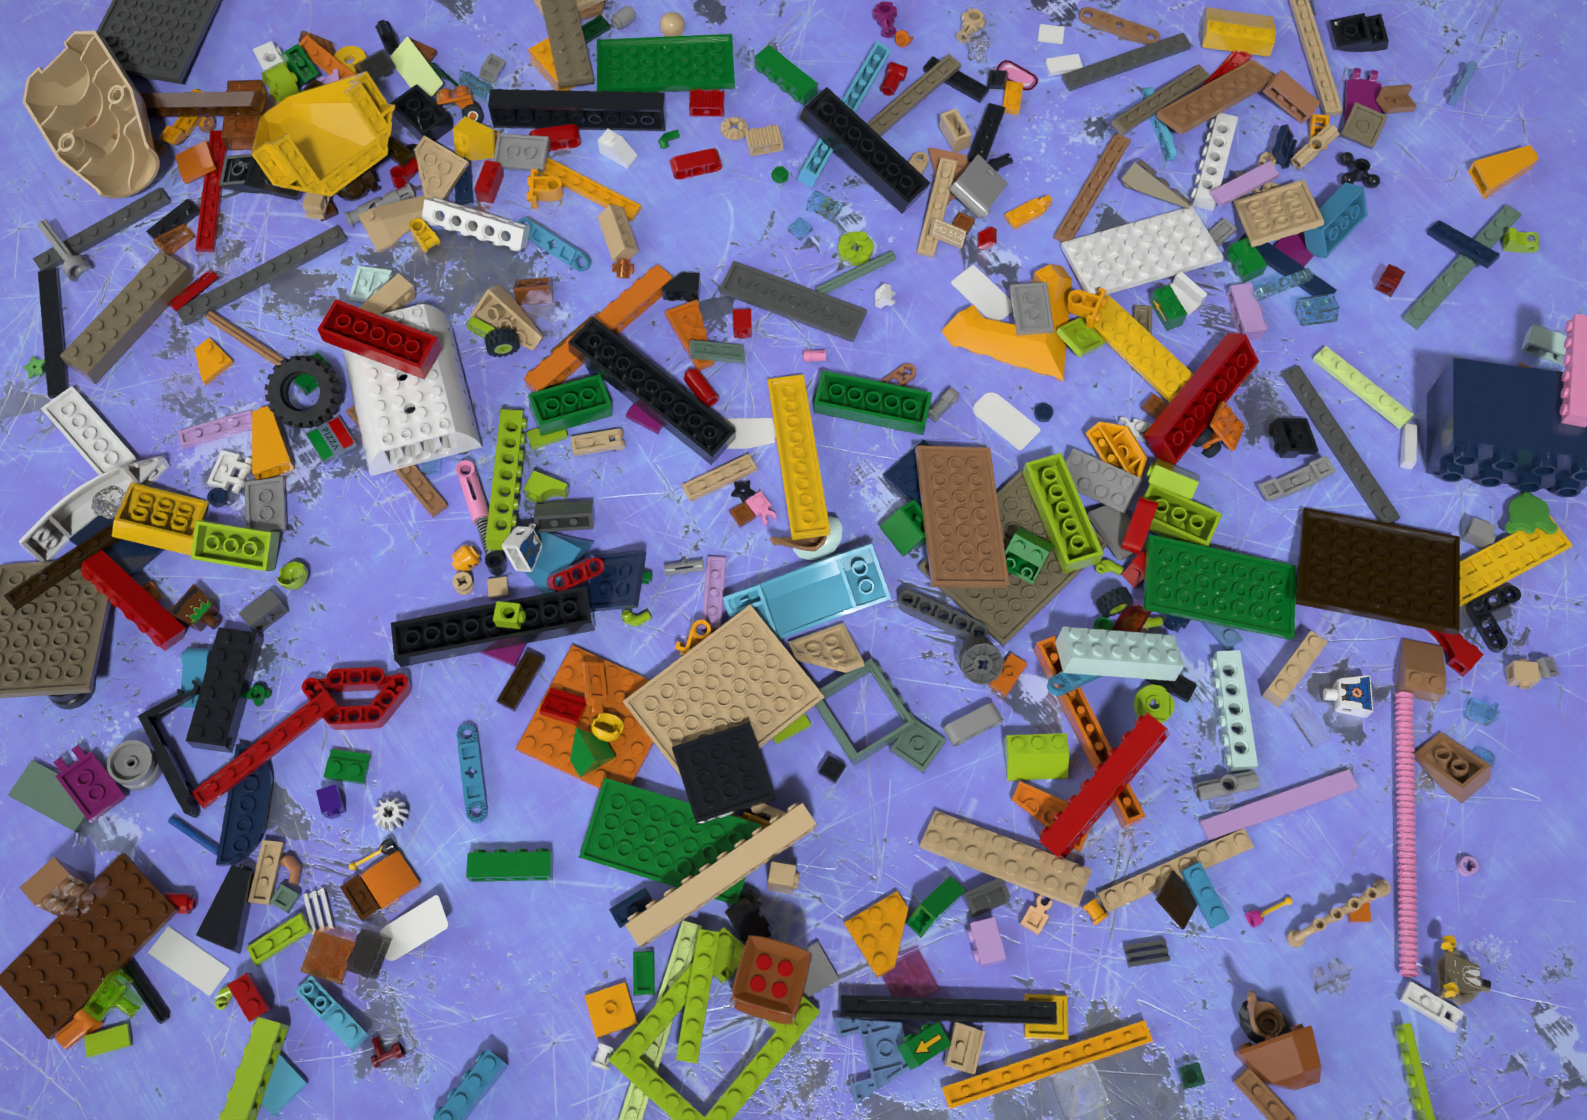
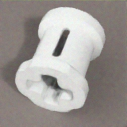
M598 1043L597 1047L599 1049L591 1065L609 1071L610 1062L608 1059L615 1053L616 1049Z

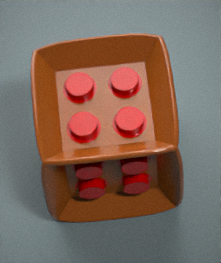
M749 935L736 973L732 997L730 998V1007L768 1021L794 1025L813 954L792 944L767 937Z

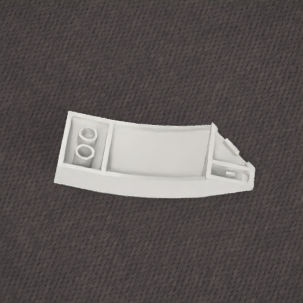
M158 456L119 466L93 478L76 488L53 506L18 541L19 544L39 562H50L70 541L69 538L106 509H110L122 502L130 482L150 487L170 467L169 463L164 457Z

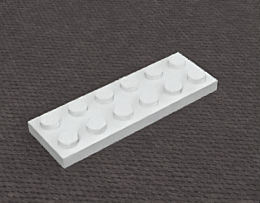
M73 386L41 408L98 475L119 466L139 462Z

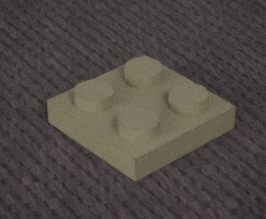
M1355 102L1340 136L1373 149L1388 116Z

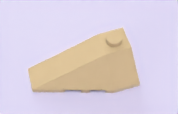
M500 285L488 288L470 315L497 330L499 328L514 329L517 332L519 345L532 351L536 349L544 337L513 297Z

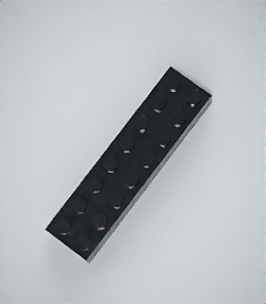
M828 87L822 90L803 108L800 119L902 214L928 188L930 182Z

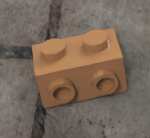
M1411 84L1384 86L1376 99L1386 114L1412 112L1417 107L1408 95L1412 89Z

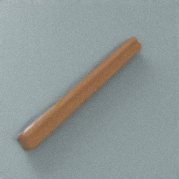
M209 311L206 314L209 322L274 365H280L281 361L285 359L215 312Z

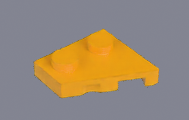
M207 338L194 349L201 380L205 386L234 364L210 338Z

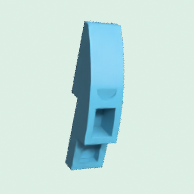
M312 975L295 991L353 1052L369 1036L359 1025L360 1023Z

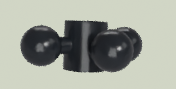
M1344 152L1339 158L1340 163L1343 166L1352 167L1350 173L1342 175V185L1345 182L1354 184L1355 181L1360 182L1365 178L1366 185L1369 188L1379 186L1380 177L1376 174L1370 175L1368 173L1370 169L1368 160L1359 158L1354 161L1352 153Z

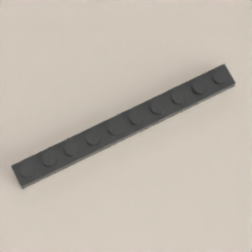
M338 225L194 299L183 305L176 312L184 325L187 326L205 317L209 311L214 312L347 242L346 237Z
M1298 365L1283 372L1281 376L1377 521L1390 524L1398 521L1400 515L1301 367Z

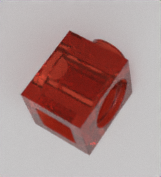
M1389 264L1375 290L1391 297L1403 278L1405 271Z

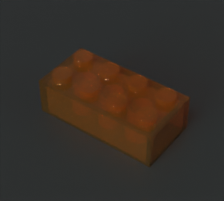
M263 80L228 81L226 92L257 91L264 94L266 101L262 114L266 112L268 91ZM261 115L224 116L221 138L228 151L253 149Z

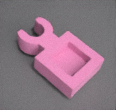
M761 491L745 500L756 518L760 515L762 516V523L765 526H768L767 517H772L774 521L776 520V514L769 510L772 508L771 503Z

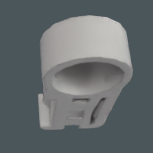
M954 388L946 390L938 403L929 410L928 418L936 423L957 401L960 393Z

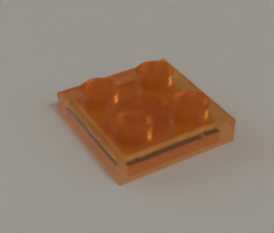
M315 930L300 972L342 985L357 943Z

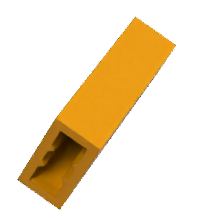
M1528 145L1476 160L1472 163L1468 173L1482 198L1486 199L1530 171L1539 158L1532 146Z
M268 406L252 411V473L256 480L270 479L295 469L278 419L274 416L275 412L270 411Z

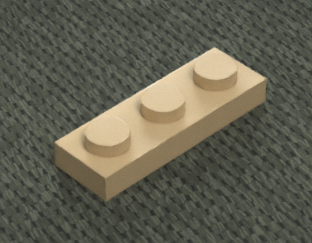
M262 840L249 895V903L271 906L269 902L274 895L280 860L285 846L283 842Z

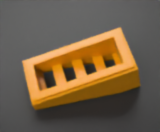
M1313 114L1309 118V141L1319 133L1315 129L1323 130L1329 124L1330 115ZM1315 123L1323 124V126H1317ZM1312 145L1314 149H1318L1316 145Z

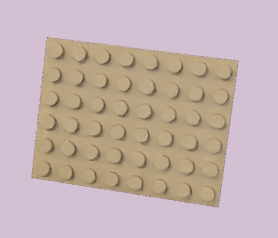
M749 605L622 702L680 776L672 751L673 746L750 722L760 749L825 697L754 608Z

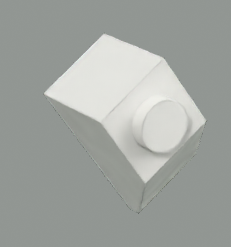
M607 129L597 140L600 154L627 169L638 158L636 152L625 139L610 129Z

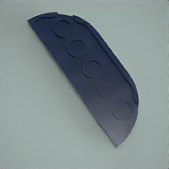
M236 744L234 759L249 747ZM265 762L228 791L216 860L217 866H228L244 860L255 851L263 839L273 787V776L268 762Z

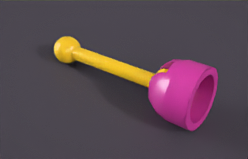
M1286 897L1283 902L1263 912L1258 909L1250 910L1245 913L1246 919L1250 926L1255 928L1263 923L1266 914L1284 905H1291L1293 899Z

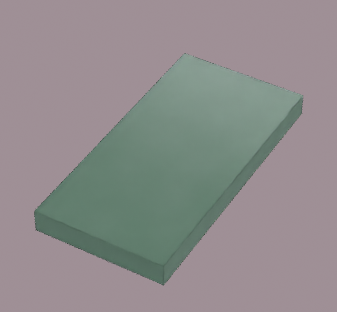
M31 760L8 793V796L78 833L86 821V817L55 777L58 773Z

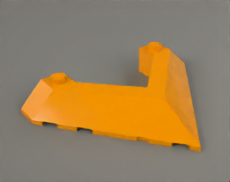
M1049 264L1034 273L1032 283L1047 282L1054 326L1053 333L1016 335L1015 325L986 319L975 305L959 312L941 332L951 346L957 348L960 346L969 349V352L982 356L985 354L994 357V360L1022 369L1026 368L1044 376L1047 374L1056 377L1057 380L1064 381L1067 344L1058 336L1056 331L1059 327L1069 323L1067 304L1068 295L1071 292L1072 278L1062 266Z

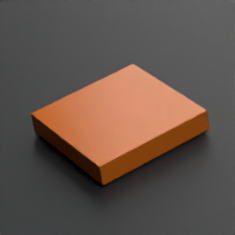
M206 140L175 155L182 181L185 184L217 169L209 143Z

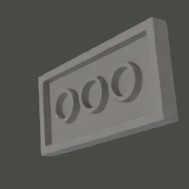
M1074 448L1066 461L1067 468L1078 493L1125 514L1142 481L1141 478Z

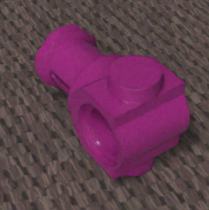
M887 1L876 4V9H872L873 19H876L877 24L882 27V36L891 38L897 33L893 25L895 22L894 17H897V7L893 6V2Z

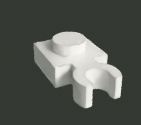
M1120 417L1119 423L1128 426L1138 441L1146 443L1144 433L1152 424L1135 418L1133 422H1130L1127 418Z

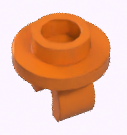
M899 30L895 34V42L901 48L911 44L914 38L913 36L910 37L905 30Z

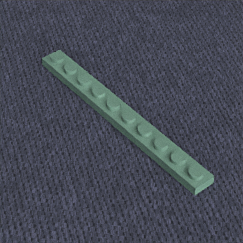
M1507 204L1474 240L1492 249L1522 214ZM1461 254L1405 314L1402 320L1418 330L1478 263Z

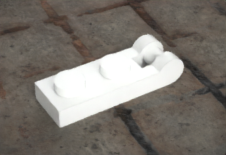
M1411 981L1407 983L1399 1000L1452 1033H1456L1457 1023L1464 1015V1012ZM1446 1012L1451 1015L1449 1020L1445 1018Z

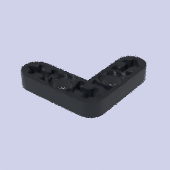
M1506 586L1476 598L1466 607L1468 616L1487 648L1494 653H1499L1505 649L1508 641L1492 613L1515 604L1521 598V592L1516 586ZM1508 593L1514 595V597L1510 596V597L1506 598L1505 600H1504V598H1503V597L1506 596ZM1489 598H1495L1498 601V606H1492ZM1484 605L1480 611L1473 609L1474 606L1477 608ZM1482 622L1490 623L1491 630L1484 629ZM1494 641H1496V642L1499 641L1501 644H1500V645H1498V644L1495 645L1493 642H1494Z

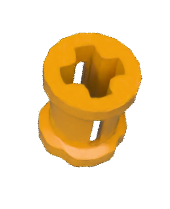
M1098 898L1093 899L1082 907L1083 911H1087L1093 920L1092 924L1094 926L1109 916L1098 903Z

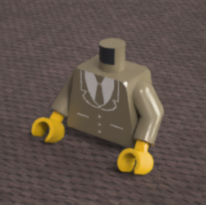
M1453 935L1442 937L1445 943L1441 944V948L1446 950V952L1437 961L1438 998L1451 999L1456 1005L1461 1006L1472 1002L1481 991L1488 993L1491 989V981L1480 978V967L1478 964L1471 962L1456 948L1457 942Z

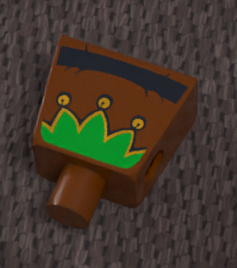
M195 584L188 589L169 611L178 622L200 632L206 626L214 630L221 622L220 619L215 617L219 613L217 607Z

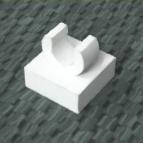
M884 283L875 291V307L881 309L885 305L892 306L896 303L895 300L891 299L895 295V292L891 291V285Z

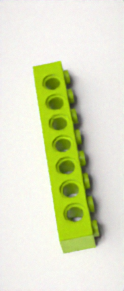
M500 409L486 532L487 550H503L502 544L513 531V527L517 526V515H514V512L519 507V499H516V493L520 494L518 477H522V466H519V464L524 459V450H521V445H525L523 429H527V418H524L523 410Z

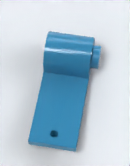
M188 647L182 652L181 690L184 691V694L194 689L192 680L198 682L200 686L202 685L212 649ZM199 694L180 707L195 708Z

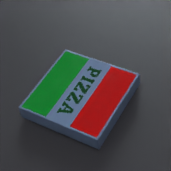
M339 415L305 434L324 465L357 447L356 442Z

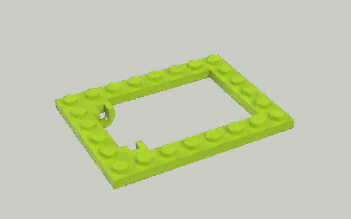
M724 927L720 930L713 977L722 985L738 969L745 947L743 943ZM692 963L608 1061L672 1120H732L821 1011L802 996L794 1025L765 1020V1023L776 1032L704 1117L640 1059L685 1006Z

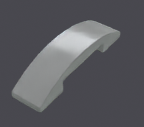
M1326 455L1310 462L1308 466L1279 479L1275 477L1259 484L1258 488L1266 502H1271L1311 487L1336 473V470Z

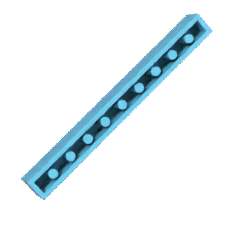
M876 41L842 99L855 113L892 50ZM821 138L818 140L797 178L798 181L813 188L834 151Z

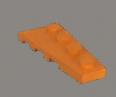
M698 300L665 311L666 319L690 358V340L708 341ZM690 359L694 367L699 369V371L714 366L715 362Z
M1019 781L1011 800L1045 827L1048 826L1049 828L1055 822L1053 820L1054 816L1060 810L1064 811L1068 806L1066 804L1067 801ZM1089 831L1074 848L1079 853L1083 848Z

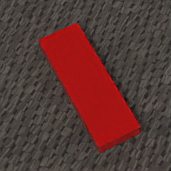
M206 271L170 300L167 305L170 309L177 311L217 279L218 276L213 271Z

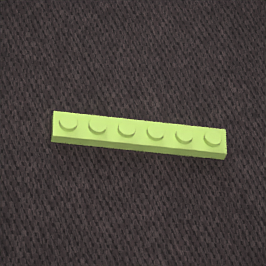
M1327 346L1314 356L1312 361L1398 429H1401L1413 417V413Z

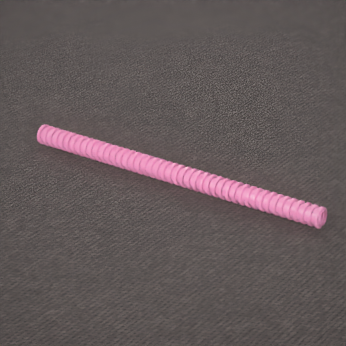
M1400 691L1395 694V698H1397L1395 700V704H1397L1395 706L1397 710L1395 712L1397 716L1395 718L1397 722L1395 727L1398 728L1395 731L1398 734L1396 735V740H1398L1396 741V746H1398L1396 747V752H1398L1396 754V758H1398L1396 760V764H1398L1396 766V770H1398L1396 772V776H1398L1396 778L1398 783L1396 784L1398 789L1396 794L1399 795L1396 797V800L1399 801L1397 802V807H1399L1397 809L1399 814L1397 815L1399 820L1397 821L1399 826L1397 828V832H1399L1397 834L1399 839L1397 840L1399 845L1397 847L1399 851L1397 853V857H1399L1397 869L1400 870L1397 873V876L1400 877L1398 878V883H1400L1398 885L1400 890L1398 891L1400 896L1398 898V902H1400L1398 904L1400 909L1398 911V915H1400L1398 918L1400 922L1398 924V928H1400L1398 934L1401 935V937H1398V941L1401 942L1398 944V947L1401 948L1399 950L1401 955L1399 957V961H1401L1399 964V968H1401L1399 974L1405 977H1416L1419 975L1417 971L1419 965L1416 964L1419 962V959L1416 958L1418 956V951H1416L1418 949L1416 944L1418 942V938H1416L1418 936L1416 931L1418 929V925H1416L1418 922L1416 918L1418 916V912H1416L1418 906L1415 903L1418 902V899L1415 898L1417 896V892H1415L1417 890L1415 885L1417 883V879H1415L1417 877L1415 872L1417 870L1415 866L1417 864V860H1415L1417 854L1414 853L1417 851V848L1414 847L1416 845L1414 840L1416 839L1414 834L1416 832V828H1414L1416 826L1414 821L1416 820L1414 815L1416 813L1414 809L1416 807L1414 803L1416 801V797H1414L1416 791L1413 790L1415 789V784H1413L1415 783V778H1413L1415 776V772H1413L1415 770V766H1413L1415 764V754L1413 753L1415 752L1413 747L1415 746L1413 741L1415 739L1413 735L1414 694L1408 691Z

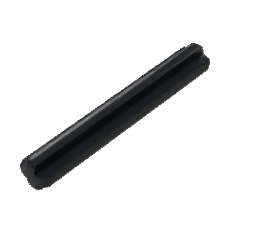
M130 960L122 968V971L159 1024H163L169 1019L168 1013L132 960Z

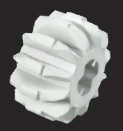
M387 796L385 803L379 800L381 806H375L374 810L377 813L372 815L373 819L377 820L375 825L377 827L381 826L383 831H387L389 828L391 832H394L395 826L401 829V821L407 822L408 820L405 817L409 813L405 809L406 804L400 802L398 797L392 800L391 797ZM390 811H392V817H389L388 815Z

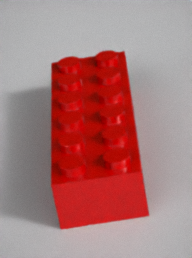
M335 299L317 329L323 342L424 380L442 350L439 339L436 336Z

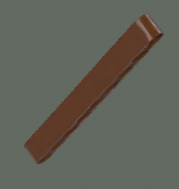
M257 91L140 93L145 102L148 117L258 116L262 114L266 101V96Z

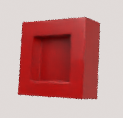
M992 226L978 232L979 249L983 251L996 245V228Z

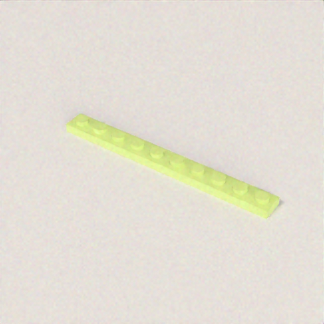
M682 920L656 1004L692 964L698 930L703 929V926ZM674 1019L640 1057L655 1073H658ZM632 1082L630 1083L619 1120H643L649 1098Z

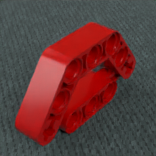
M379 667L332 669L328 672L325 679L311 677L305 679L302 683V691L310 701L318 695L312 692L311 689L313 687L317 690L318 694L325 689L336 692L381 690L370 705L337 707L326 715L323 719L334 730L381 728L412 691V685L404 674L386 676ZM382 676L379 681L373 682L375 677ZM341 677V681L335 684L334 680ZM362 677L359 682L354 683L355 678ZM393 698L391 703L384 704L386 699ZM380 714L378 719L372 720L373 715ZM339 715L337 721L331 722L334 716ZM354 715H360L356 721H351Z

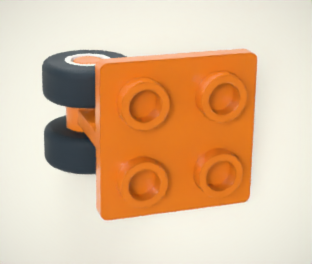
M460 85L454 90L445 88L436 93L437 105L454 102L462 108V118L466 116L476 122H482V108L478 102L473 101L470 87Z
M1222 401L1219 403L1210 424L1215 432L1212 433L1206 427L1192 445L1194 447L1201 446L1204 449L1201 454L1207 458L1214 457L1221 450L1222 444L1219 442L1221 440L1231 451H1234L1245 426L1233 413L1232 409Z

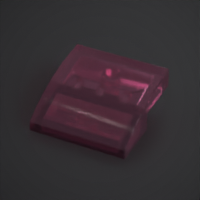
M919 950L896 963L894 969L881 976L892 997L925 998L939 990Z

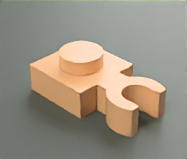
M1039 895L1036 899V908L1030 905L1020 923L1022 927L1036 935L1040 934L1049 917L1044 911H1048L1053 903L1050 900L1048 905L1043 906L1041 904L1042 895Z

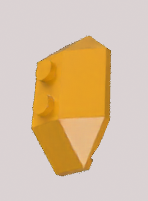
M1098 422L1086 432L1087 437L1102 461L1141 478L1147 455L1128 426Z

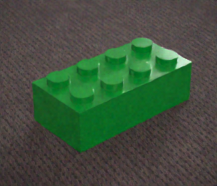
M600 374L528 394L529 407L540 436L612 416V403Z

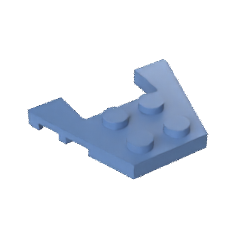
M833 1018L838 1039L860 1034L871 1075L869 1079L850 1083L854 1104L859 1103L909 1069L897 1048L904 1043L902 1038L905 1037L901 1023Z

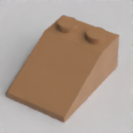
M1402 639L1397 693L1408 691L1413 693L1416 699L1437 703L1445 696L1446 687L1443 647Z
M1442 732L1438 733L1414 753V759L1447 794L1460 803L1465 802L1490 781L1491 765Z

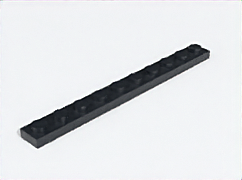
M841 995L840 1018L1057 1025L1056 1002Z

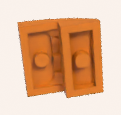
M399 851L384 858L360 875V878L381 910L400 901L402 896L420 886V882Z

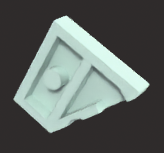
M358 266L349 295L350 300L366 302L393 276L392 270Z

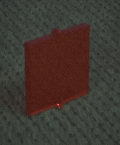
M1131 605V607L1122 611L1113 626V630L1140 632L1152 611L1143 610L1141 605Z

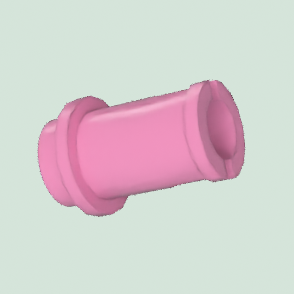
M806 349V351H803V362L826 361L825 349Z

